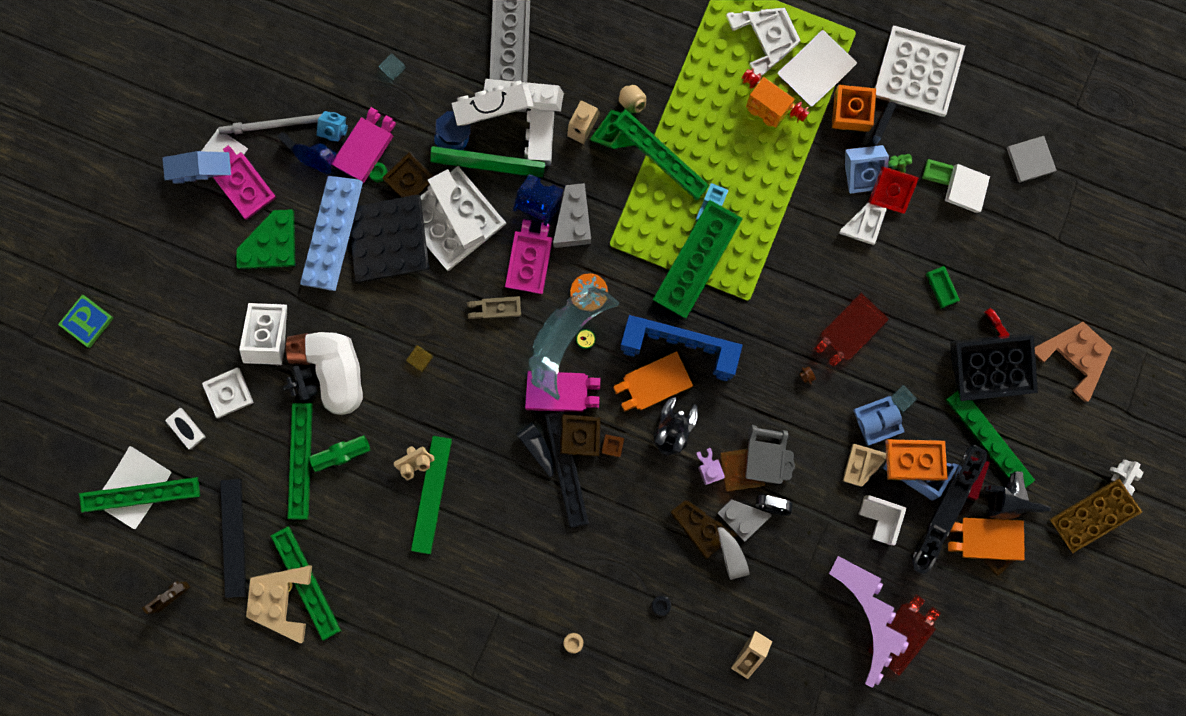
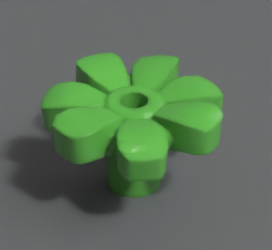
M910 154L899 155L898 157L892 156L890 161H888V166L893 169L898 168V171L905 173L906 165L912 164V157Z

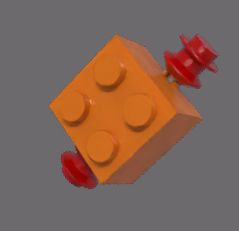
M754 68L751 71L747 69L741 79L744 80L742 84L748 83L750 84L749 89L755 88L749 96L746 107L752 115L761 117L766 125L777 128L789 110L790 118L795 116L797 123L799 121L804 122L809 115L807 111L809 107L802 108V102L793 104V97L765 77L761 79V73L756 75Z

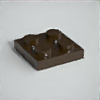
M409 152L382 179L402 198L417 194L421 195L430 186L428 179L434 176Z
M563 414L561 416L560 454L598 457L601 417Z

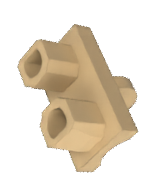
M411 446L407 448L408 455L395 461L394 467L400 471L402 477L409 480L414 477V471L430 469V462L434 461V456L429 454L423 446L417 450Z

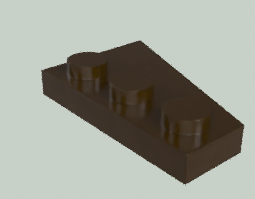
M687 500L670 512L705 559L721 548L717 528H724L732 537L737 535Z

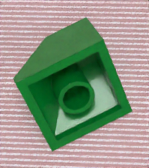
M614 110L609 112L590 138L592 142L613 149L634 145L612 125L621 114Z

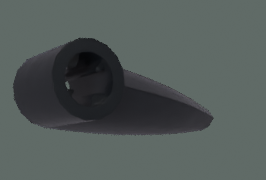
M531 422L516 435L546 474L551 477L554 475L550 451L541 433Z

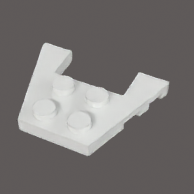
M785 8L726 14L732 31L751 24L766 56L751 62L749 67L751 70L754 68L756 75L761 73V77L801 41Z

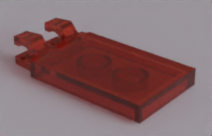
M860 293L821 333L824 339L814 349L821 353L830 344L837 351L828 361L834 367L843 358L846 360L851 359L889 319Z
M917 594L909 604L905 603V605L902 604L891 624H886L887 627L906 636V642L909 643L904 654L900 652L899 656L892 652L890 653L892 659L888 667L899 676L936 629L933 623L941 614L934 607L930 608L925 617L919 613L918 610L925 600ZM872 642V644L869 646V648L867 649V651L870 652L872 655H873V642Z

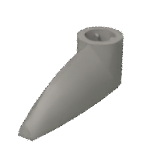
M717 528L730 580L749 575L747 562L736 540L724 528Z

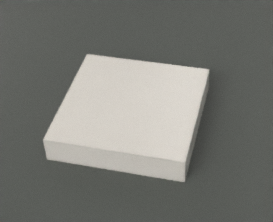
M959 164L954 165L945 201L975 213L981 212L990 176Z
M238 367L202 383L216 418H221L254 403Z

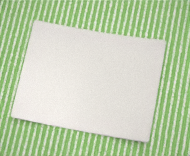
M821 30L777 74L810 106H813L857 62L824 30Z
M129 446L121 462L102 490L165 482L168 480L171 471ZM153 503L105 509V511L131 528L136 529Z

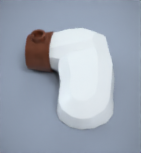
M325 332L305 333L287 337L286 355L289 364L310 365L312 363L316 365L315 369L320 382L321 400L324 407L333 414L338 415L349 414L356 410L363 400V391L361 387L360 366L351 339L337 333Z

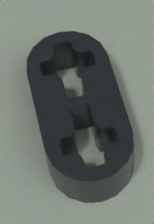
M758 495L755 507L761 511L789 516L792 514L793 503L777 497Z

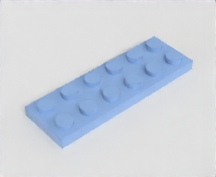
M328 176L301 285L336 291L363 184L361 180Z

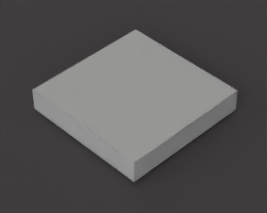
M1044 136L1007 147L1019 183L1057 171Z

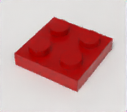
M882 166L868 202L905 214L919 178Z

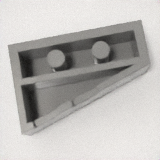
M585 183L565 186L553 241L554 248L591 244Z

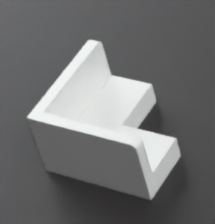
M866 495L863 498L859 515L877 520L872 535L873 540L888 545H895L906 507Z

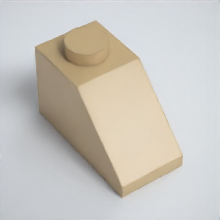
M755 631L744 645L731 669L748 679L766 658L772 641Z

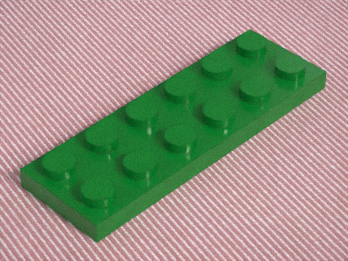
M709 200L653 300L680 316L687 318L743 218Z

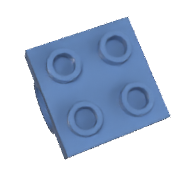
M891 396L853 409L867 446L904 432L900 411L893 404Z

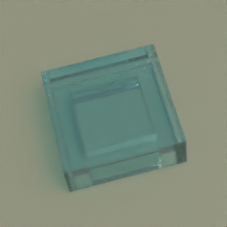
M392 53L379 65V68L392 80L406 68Z
M904 385L891 396L893 404L901 412H904L917 400Z

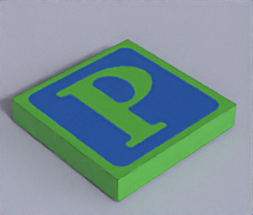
M82 295L58 325L90 348L114 318L85 295Z

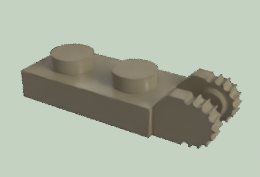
M520 296L467 302V307L475 308L482 306L483 311L469 313V319L521 316Z

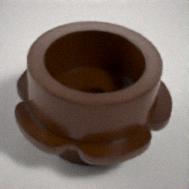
M809 366L806 368L802 367V372L799 373L804 383L812 384V381L816 380L813 371Z

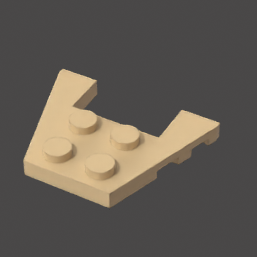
M308 565L250 578L246 617L296 642H304L306 624L286 621L290 582L310 584L312 566Z

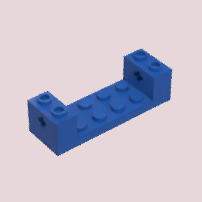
M629 315L620 349L624 351L623 354L628 356L639 355L643 337L646 333L648 337L653 339L665 338L668 343H684L687 348H703L704 352L710 354L718 352L713 375H717L716 378L723 381L734 377L742 344Z

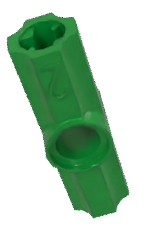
M363 435L348 442L334 444L325 451L309 456L310 463L314 471L318 472L333 465L338 466L351 461V458L369 452L370 446L368 440Z

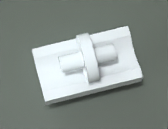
M1123 459L1117 468H1110L1109 472L1113 474L1111 481L1113 482L1119 478L1132 496L1135 489L1130 484L1133 480L1138 481L1143 475V472L1139 469L1141 464L1136 461L1131 462Z

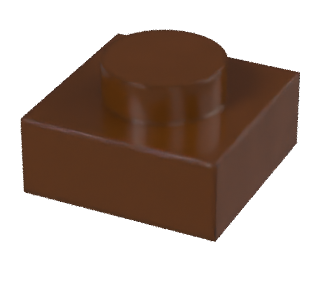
M605 434L602 454L621 457L624 438Z

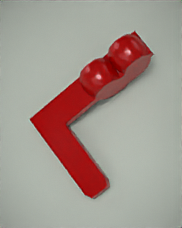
M991 308L987 309L984 312L985 316L1000 334L999 336H1008L1009 333L1002 325L995 311Z

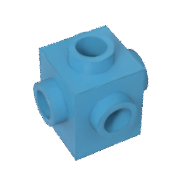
M324 111L318 118L317 136L338 142L342 136L346 135L348 129L346 117L335 112Z

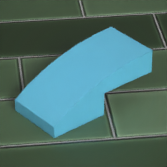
M711 183L695 221H698L709 200L722 206L729 190Z

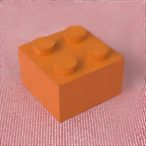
M838 85L834 94L832 128L869 132L874 125L876 88Z

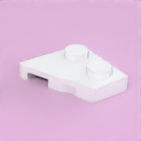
M870 203L866 204L840 230L839 234L874 245L886 208Z

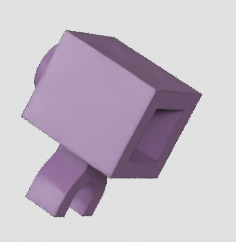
M711 448L706 449L708 452V457L706 458L701 456V452L696 453L698 459L703 463L698 468L705 485L725 478L719 460L712 461Z

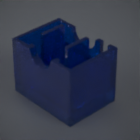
M529 174L518 190L513 211L516 212L519 209L543 220V225L547 226L558 209L564 190L555 185L544 186L541 184L540 178Z

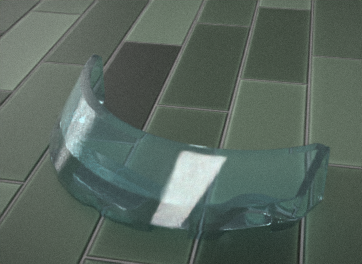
M593 287L589 288L586 293L567 299V304L560 310L556 309L546 320L534 341L533 348L535 350L533 357L529 359L532 373L531 382L535 387L556 400L560 398L557 388L558 369L569 343L588 321L603 311L619 305V302L604 290Z

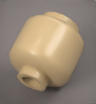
M636 85L625 86L620 91L619 103L629 113H639L646 106V95Z

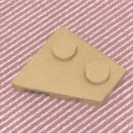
M852 444L842 481L862 487L886 460V453Z

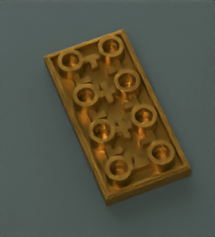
M1118 478L1050 518V521L1071 552L1074 553L1143 512Z

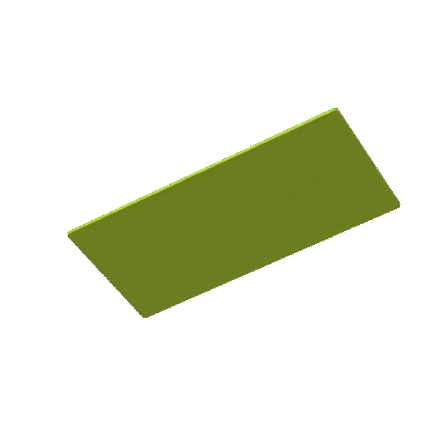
M710 0L654 136L708 185L712 183L729 190L722 207L743 219L706 285L748 301L753 294L834 90V87L831 88L816 104L810 106L777 73L821 30H824L847 53L850 50L856 32L777 0ZM776 8L786 9L801 41L768 70L761 79L765 77L793 97V104L802 102V108L809 107L807 110L809 115L804 122L799 121L797 123L795 116L790 118L789 110L778 127L775 128L766 125L761 117L758 115L754 116L748 111L746 105L750 94L755 88L749 89L750 84H742L744 80L741 78L747 69L751 71L749 67L751 62L766 55L751 24L732 31L726 18L727 13L758 12ZM645 156L611 238L610 246L670 270L697 223L695 220L709 187L698 200H695L649 157Z

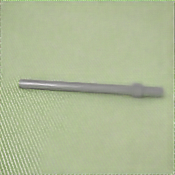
M322 114L247 124L239 122L233 123L231 126L219 127L218 130L219 134L235 133L236 135L243 134L244 131L318 122V118Z

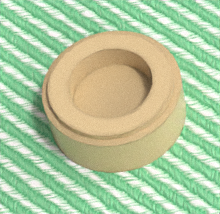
M570 633L564 639V647L569 653H578L583 647V639L577 633Z

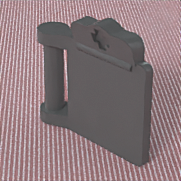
M750 425L748 429L749 442L745 478L781 484L783 481L790 480L795 463L793 460L794 453L786 450L788 431L781 430L779 432ZM756 435L779 439V445L755 441Z

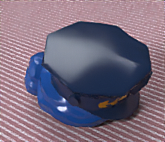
M447 111L436 119L434 142L437 147L463 150L471 134L470 124L457 126L454 111Z

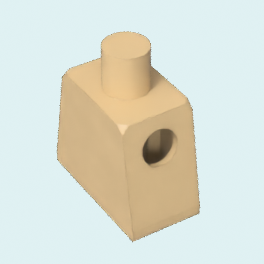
M580 101L569 122L567 136L584 144L600 115L599 110L584 101Z

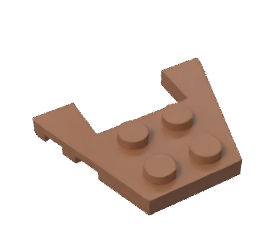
M1081 322L1036 346L1035 357L1043 363L1055 350L1060 352L1085 375L1072 391L1084 402H1088L1112 347L1088 325Z

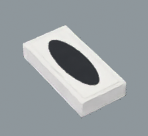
M179 408L165 420L189 450L206 438L182 408Z

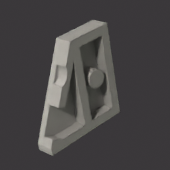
M730 500L717 513L744 542L772 516L770 513L734 500Z

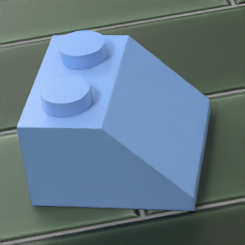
M883 145L845 150V169L850 194L873 191L881 167L888 168L889 155Z

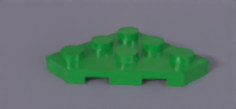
M293 209L273 210L237 248L238 269L295 266Z

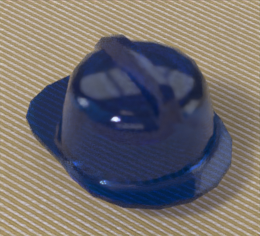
M317 143L311 147L297 144L293 147L295 156L302 163L324 174L331 173V165L337 156L336 152L322 143Z

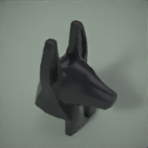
M672 396L664 405L660 413V423L654 432L655 444L664 455L681 453L687 447L689 434L697 422L698 407L695 404L691 407L687 417L684 416L683 411L673 413L676 402L675 396Z
M1014 471L1010 473L1006 487L997 485L984 487L983 491L995 493L994 510H988V517L1008 520L1014 519L1025 512H1051L1050 506L1029 501L1023 472Z

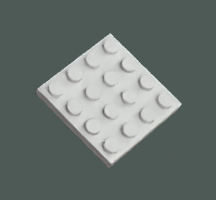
M893 25L875 85L876 98L945 117L965 46Z
M459 166L450 172L459 190L453 198L452 209L462 218H475L485 240L466 250L463 245L459 246L454 238L457 235L454 228L450 230L445 221L448 218L446 213L441 214L436 205L439 202L437 197H432L429 190L421 195L427 247L447 271L506 225L503 218Z

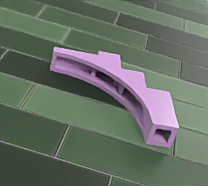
M838 556L829 574L841 581L854 593L870 621L873 635V657L865 684L873 688L874 684L879 685L883 674H881L883 667H888L891 662L892 656H890V653L892 652L899 656L900 652L904 654L909 643L906 642V636L886 626L887 622L889 624L892 623L896 615L893 612L894 607L873 597L874 593L878 595L883 586L880 583L881 578Z

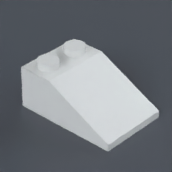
M248 303L240 345L243 363L282 365L285 349L287 305Z

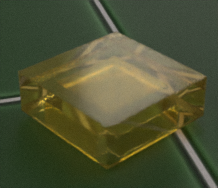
M417 345L406 361L423 372L433 358V355Z

